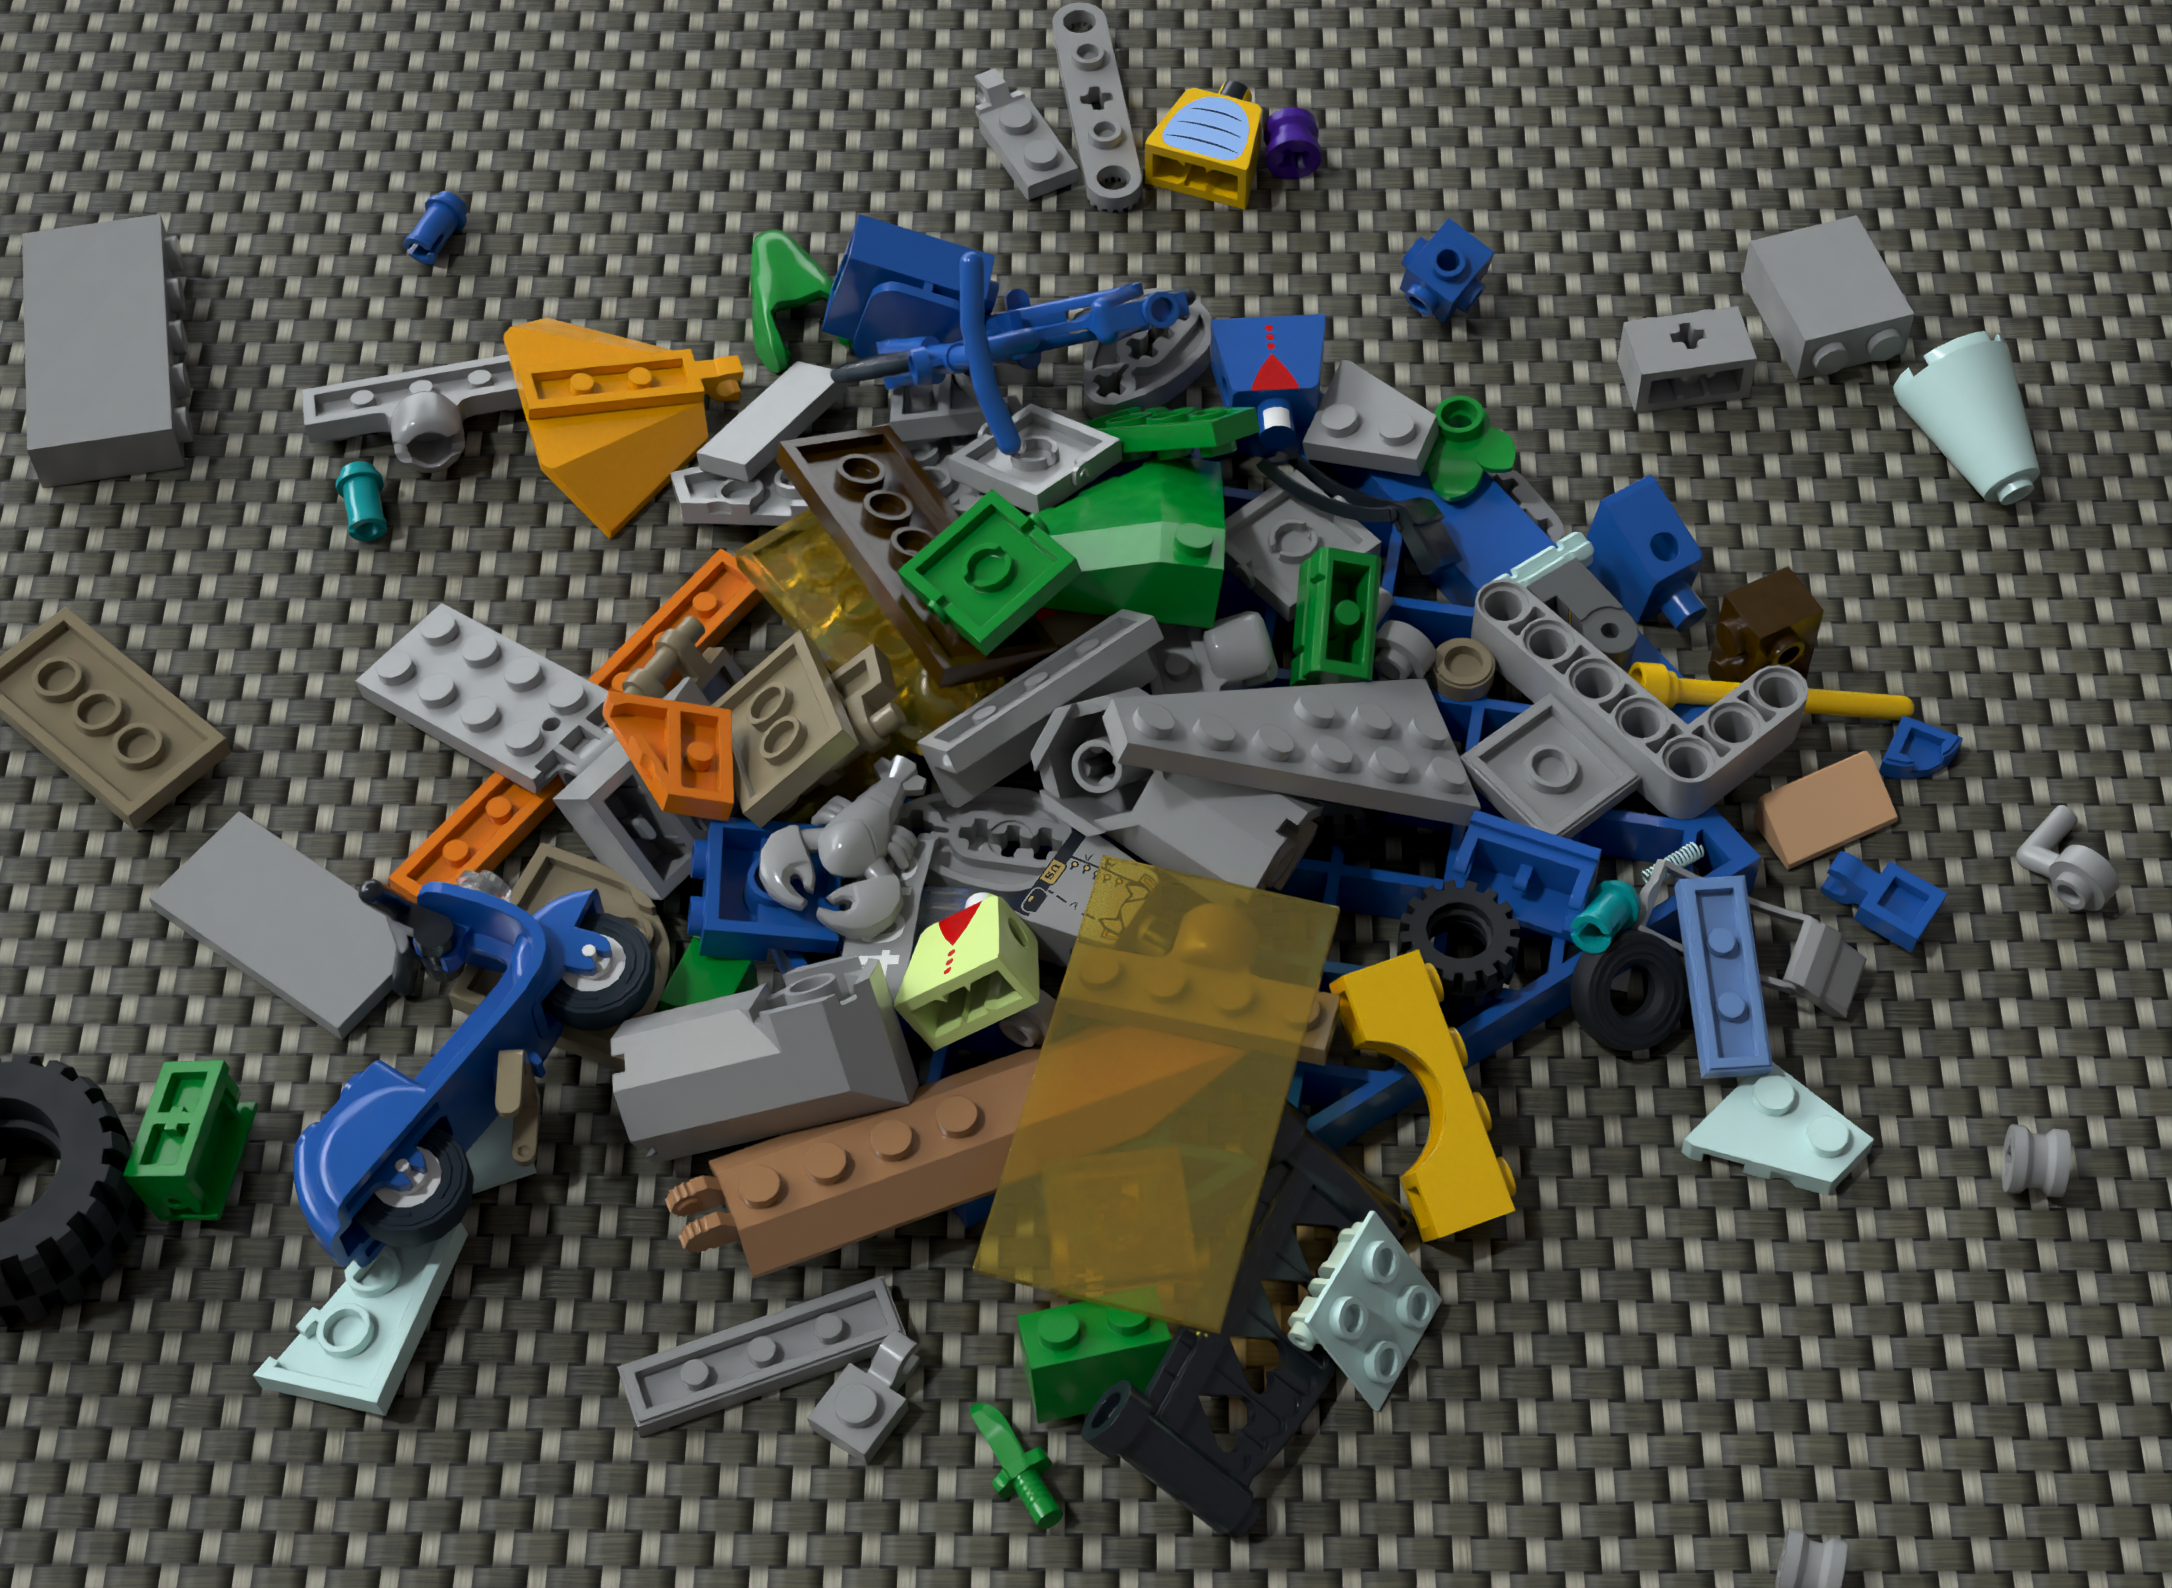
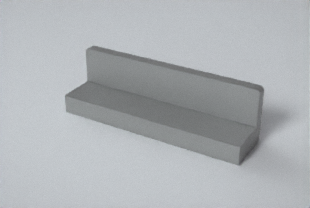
M1121 609L919 740L917 743L947 804L960 808L1030 762V753L1055 708L1136 687L1142 688L1154 680L1157 676V671L1147 649L1164 639L1155 617Z

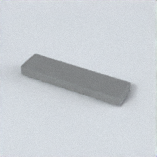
M884 1275L618 1366L617 1368L640 1438L845 1367L849 1362L854 1364L874 1357L884 1339L893 1329L905 1336L906 1332Z

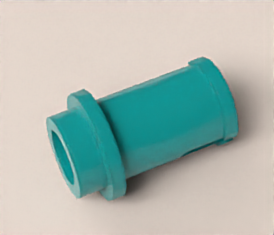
M357 461L349 463L341 469L340 476L335 483L337 493L345 501L349 536L358 541L376 540L387 531V523L383 515L380 492L384 487L383 476L369 462Z
M1620 880L1604 881L1598 884L1590 893L1589 905L1571 923L1570 929H1577L1571 933V938L1576 946L1585 952L1597 954L1605 951L1620 930L1631 927L1639 918L1641 907L1636 890L1630 884Z

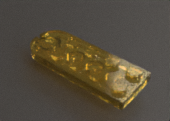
M810 508L735 551L737 567L795 632L801 629L817 644L826 667L832 673L872 643L889 658L898 695L892 702L899 706L907 721L889 736L901 748L923 756L917 743L919 740L1004 686V679L1000 677L939 689Z

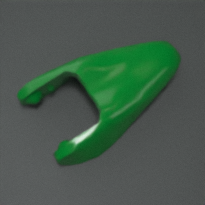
M773 229L760 233L754 239L751 252L750 283L755 351L762 363L771 372L777 373L788 370L791 352L782 344V339L773 320L774 313L786 312L791 308L806 304L811 305L821 299H825L828 302L833 281L788 233ZM837 336L839 344L844 346L848 352L854 351L852 340Z

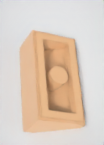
M1862 751L1764 794L1758 801L1753 823L1786 869L1789 870L1897 822L1898 816L1875 761L1868 751Z

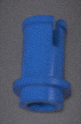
M441 191L438 195L428 198L425 202V214L411 234L403 241L404 249H410L408 254L423 264H433L453 232L461 231L467 224L466 214L468 208L457 195L448 191Z

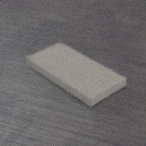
M240 811L149 897L153 910L341 1040L392 990L391 979L396 945L385 915L362 903L356 889Z

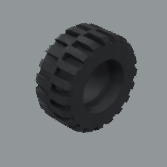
M13 1054L11 1062H2L0 1058V1160L21 1154H40L60 1160L56 1176L41 1198L17 1216L0 1222V1327L11 1326L12 1317L24 1315L28 1323L49 1317L48 1308L63 1301H66L68 1307L86 1297L84 1287L94 1279L100 1283L104 1282L116 1269L117 1265L113 1259L116 1251L126 1253L129 1250L137 1234L131 1220H138L143 1214L144 1202L127 1183L123 1175L133 1146L113 1104L107 1101L102 1089L89 1077H78L74 1067L58 1060H49L44 1067L38 1055Z

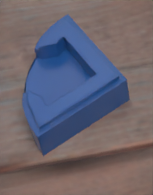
M1903 715L1882 760L1879 773L1882 776L1894 779H1919L1933 775L1943 770L1955 759L1960 750L1963 737Z

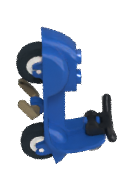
M466 870L456 879L457 885L434 881L422 885L417 896V904L376 879L365 880L361 883L358 889V897L362 903L385 915L396 945L391 985L397 995L404 997L410 996L415 992L418 985L421 962H423L429 977L437 982L453 981L464 971L465 964L502 973L503 976L413 1080L382 1060L374 1061L365 1071H360L353 1075L344 1086L337 1103L320 1122L312 1123L299 1136L294 1148L293 1166L294 1184L300 1208L319 1245L339 1266L345 1267L354 1260L358 1266L363 1268L369 1265L387 1244L394 1247H419L441 1239L456 1227L463 1219L472 1202L474 1176L466 1152L498 1115L503 1118H513L511 1152L515 1163L524 1167L533 1164L538 1156L540 1094L535 1076L542 1079L546 1074L543 1062L562 1034L564 1024L579 1030H605L622 1024L624 1020L630 1019L645 1006L654 990L656 969L654 956L647 938L629 920L604 913L597 888L571 892L550 901L531 915L511 903L510 899L513 894L509 886L500 877L488 870H482L480 873Z

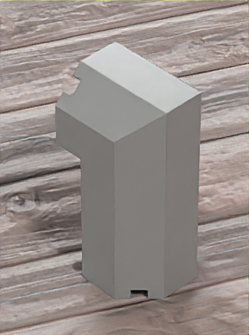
M1138 687L1055 708L1030 753L1034 771H1040L1044 789L1039 791L1044 809L1087 837L1104 833L1212 905L1234 909L1248 917L1250 921L1260 917L1269 903L1259 896L1266 887L1271 888L1273 886L1280 891L1291 878L1316 834L1318 825L1311 821V819L1321 816L1323 805L1308 797L1117 763L1102 717L1114 697L1149 695Z
M847 955L797 967L783 974L786 988L772 995L767 983L749 991L624 1020L611 1038V1057L624 1054L625 1071L612 1074L613 1094L630 1143L637 1149L651 1147L646 1158L655 1164L910 1105L919 1087V1082L896 1010L893 1007L894 1004L880 960L869 958L864 968H862L858 956Z

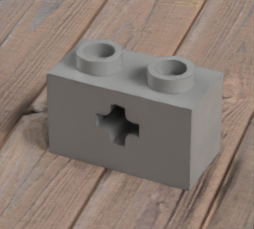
M1735 306L1714 310L1704 309L1698 312L1657 318L1647 317L1641 320L1624 322L1617 362L1634 412L1637 414L1749 398L1757 357L1739 307Z

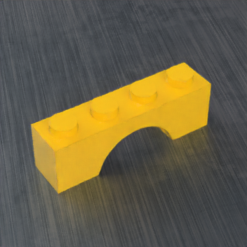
M1418 949L1345 974L1329 984L1332 994L1340 995V1017L1352 1049L1376 1051L1398 1060L1413 1073L1426 1095L1430 1112L1428 1138L1416 1162L1400 1177L1423 1243L1515 1211L1511 1197L1516 1195L1514 1177L1505 1159L1501 1156L1495 1157L1487 1135V1131L1492 1129L1491 1116L1481 1094L1477 1091L1471 1092L1463 1067L1468 1064L1467 1051L1455 1027H1447L1439 1002L1444 1000V991L1435 967L1431 963L1424 964Z

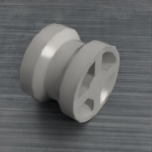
M2011 1124L2006 1133L2002 1156V1185L2004 1192L2020 1194L2026 1188L2040 1189L2046 1197L2062 1198L2066 1192L2071 1163V1140L2068 1130L2052 1129L2045 1135L2034 1134L2024 1125Z
M1788 1528L1780 1555L1775 1588H1841L1848 1542L1834 1538L1825 1543L1811 1541L1804 1531Z

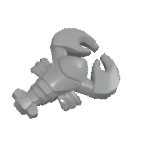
M896 755L892 761L881 757L873 764V771L879 782L870 786L866 792L859 795L856 801L850 802L848 799L837 795L822 806L811 818V824L815 826L826 825L825 828L800 829L798 825H789L771 834L761 850L759 878L770 898L786 908L803 911L808 905V901L795 891L790 881L799 879L803 882L806 892L813 894L816 877L810 854L819 853L823 867L834 877L845 879L865 876L867 880L838 888L826 897L834 906L845 904L851 906V909L847 911H833L818 907L817 919L828 929L850 939L874 938L892 926L904 906L900 880L896 874H893L885 857L889 855L895 861L897 867L902 870L909 867V860L914 855V848L917 846L918 840L911 831L898 826L900 822L899 816L904 808L903 802L905 797L924 795L927 786L926 778L918 775L916 763L900 755Z

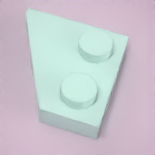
M1773 1062V1070L1768 1075L1747 1076L1684 1139L1681 1152L1690 1159L1702 1161L1703 1154L1744 1164L1742 1173L1768 1180L1774 1178L1785 1179L1795 1187L1827 1196L1870 1153L1874 1141L1871 1136Z

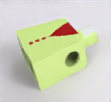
M986 892L973 894L966 901L964 910L927 927L920 935L893 1007L933 1051L947 1046L1039 1002L1038 941L1034 933L1002 897Z

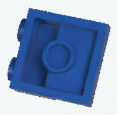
M729 817L728 822L710 819L706 840L694 839L690 877L692 879H703L702 897L691 896L687 936L700 937L699 956L766 961L769 948L835 954L839 933L828 929L817 919L816 914L818 907L839 911L840 905H832L826 897L840 888V878L834 877L823 867L819 853L810 854L816 877L813 894L806 892L803 882L799 879L790 881L795 891L808 901V905L803 911L786 908L770 898L759 878L761 850L772 833L789 825H798L800 829L825 828L826 825L815 826L813 824L770 820L760 829L749 818Z

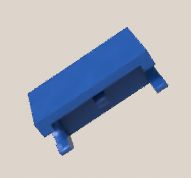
M1474 810L1470 825L1452 871L1456 872L1453 880H1455L1456 888H1465L1466 881L1478 883L1477 892L1482 894L1488 887L1498 893V905L1507 901L1513 908L1512 919L1518 918L1519 926L1574 943L1571 933L1577 929H1570L1573 920L1588 906L1590 893L1596 884L1602 849Z

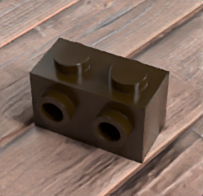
M1789 566L1724 594L1711 658L1708 664V673L1712 681L1743 683L1757 671L1767 666L1775 665L1790 667L1807 680L1824 610Z

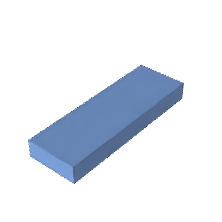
M1745 875L1679 879L1674 889L1701 1079L1768 1075L1773 1070Z

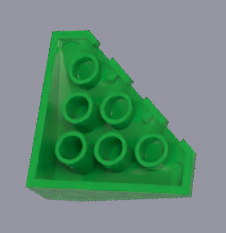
M1157 456L1144 462L1142 467L1121 477L1114 476L1080 492L1079 497L1055 508L1048 507L1036 513L1048 527L1049 536L1076 557L1081 569V573L1042 608L1112 616L1121 609L1152 615L1157 622L1213 629L1224 572L1225 514L1221 462L1184 457L1158 460Z

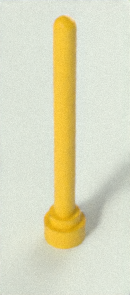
M1635 662L1628 672V675L1669 709H1672L1676 703L1713 706L1741 684L1737 682L1678 678L1674 671H1668L1664 664ZM1808 688L1807 701L1803 712L1808 714L1901 721L1903 715L1909 718L1913 715L1914 704L1910 698L1901 695Z

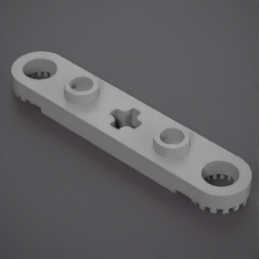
M1081 2L1071 3L1060 8L1053 17V41L1055 43L1057 61L1080 170L1084 180L1086 197L1090 200V205L1093 207L1097 206V210L1103 212L1104 209H1107V213H1113V210H1118L1119 214L1123 212L1124 208H1127L1129 211L1133 208V204H1138L1142 192V175L1107 18L1104 12L1095 5ZM1077 22H1081V26L1087 23V28L1092 26L1091 30L1084 33H1075L1068 30L1072 28L1071 24L1077 27ZM1090 103H1100L1103 109L1093 110ZM1111 177H1114L1115 181L1121 178V183L1126 182V186L1118 190H1109L1102 187L1100 183L1104 184L1105 179L1111 182Z

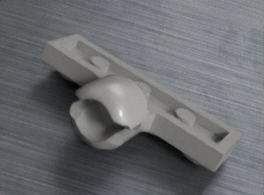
M508 354L302 390L304 424L309 444L329 440L342 441L352 436L375 432H390L397 459L410 469L422 473H436L445 470L458 460L465 449L463 422L466 418L502 410L515 411L523 408Z
M1245 611L1214 621L1213 629L1157 622L1164 639L1147 649L1157 671L1156 678L1149 682L1152 695L1251 689L1272 682L1278 675V665L1264 619L1258 612Z

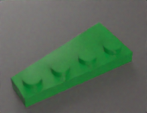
M1128 407L1081 422V424L1121 440L1123 460L1119 463L1152 456V451H1157L1158 460L1187 456L1194 453V448H1199L1201 457L1223 455L1237 450V439L1260 432L1255 407H1212L1198 411L1197 407H1183L1168 411L1167 407H1152L1145 409V412H1141L1140 407Z

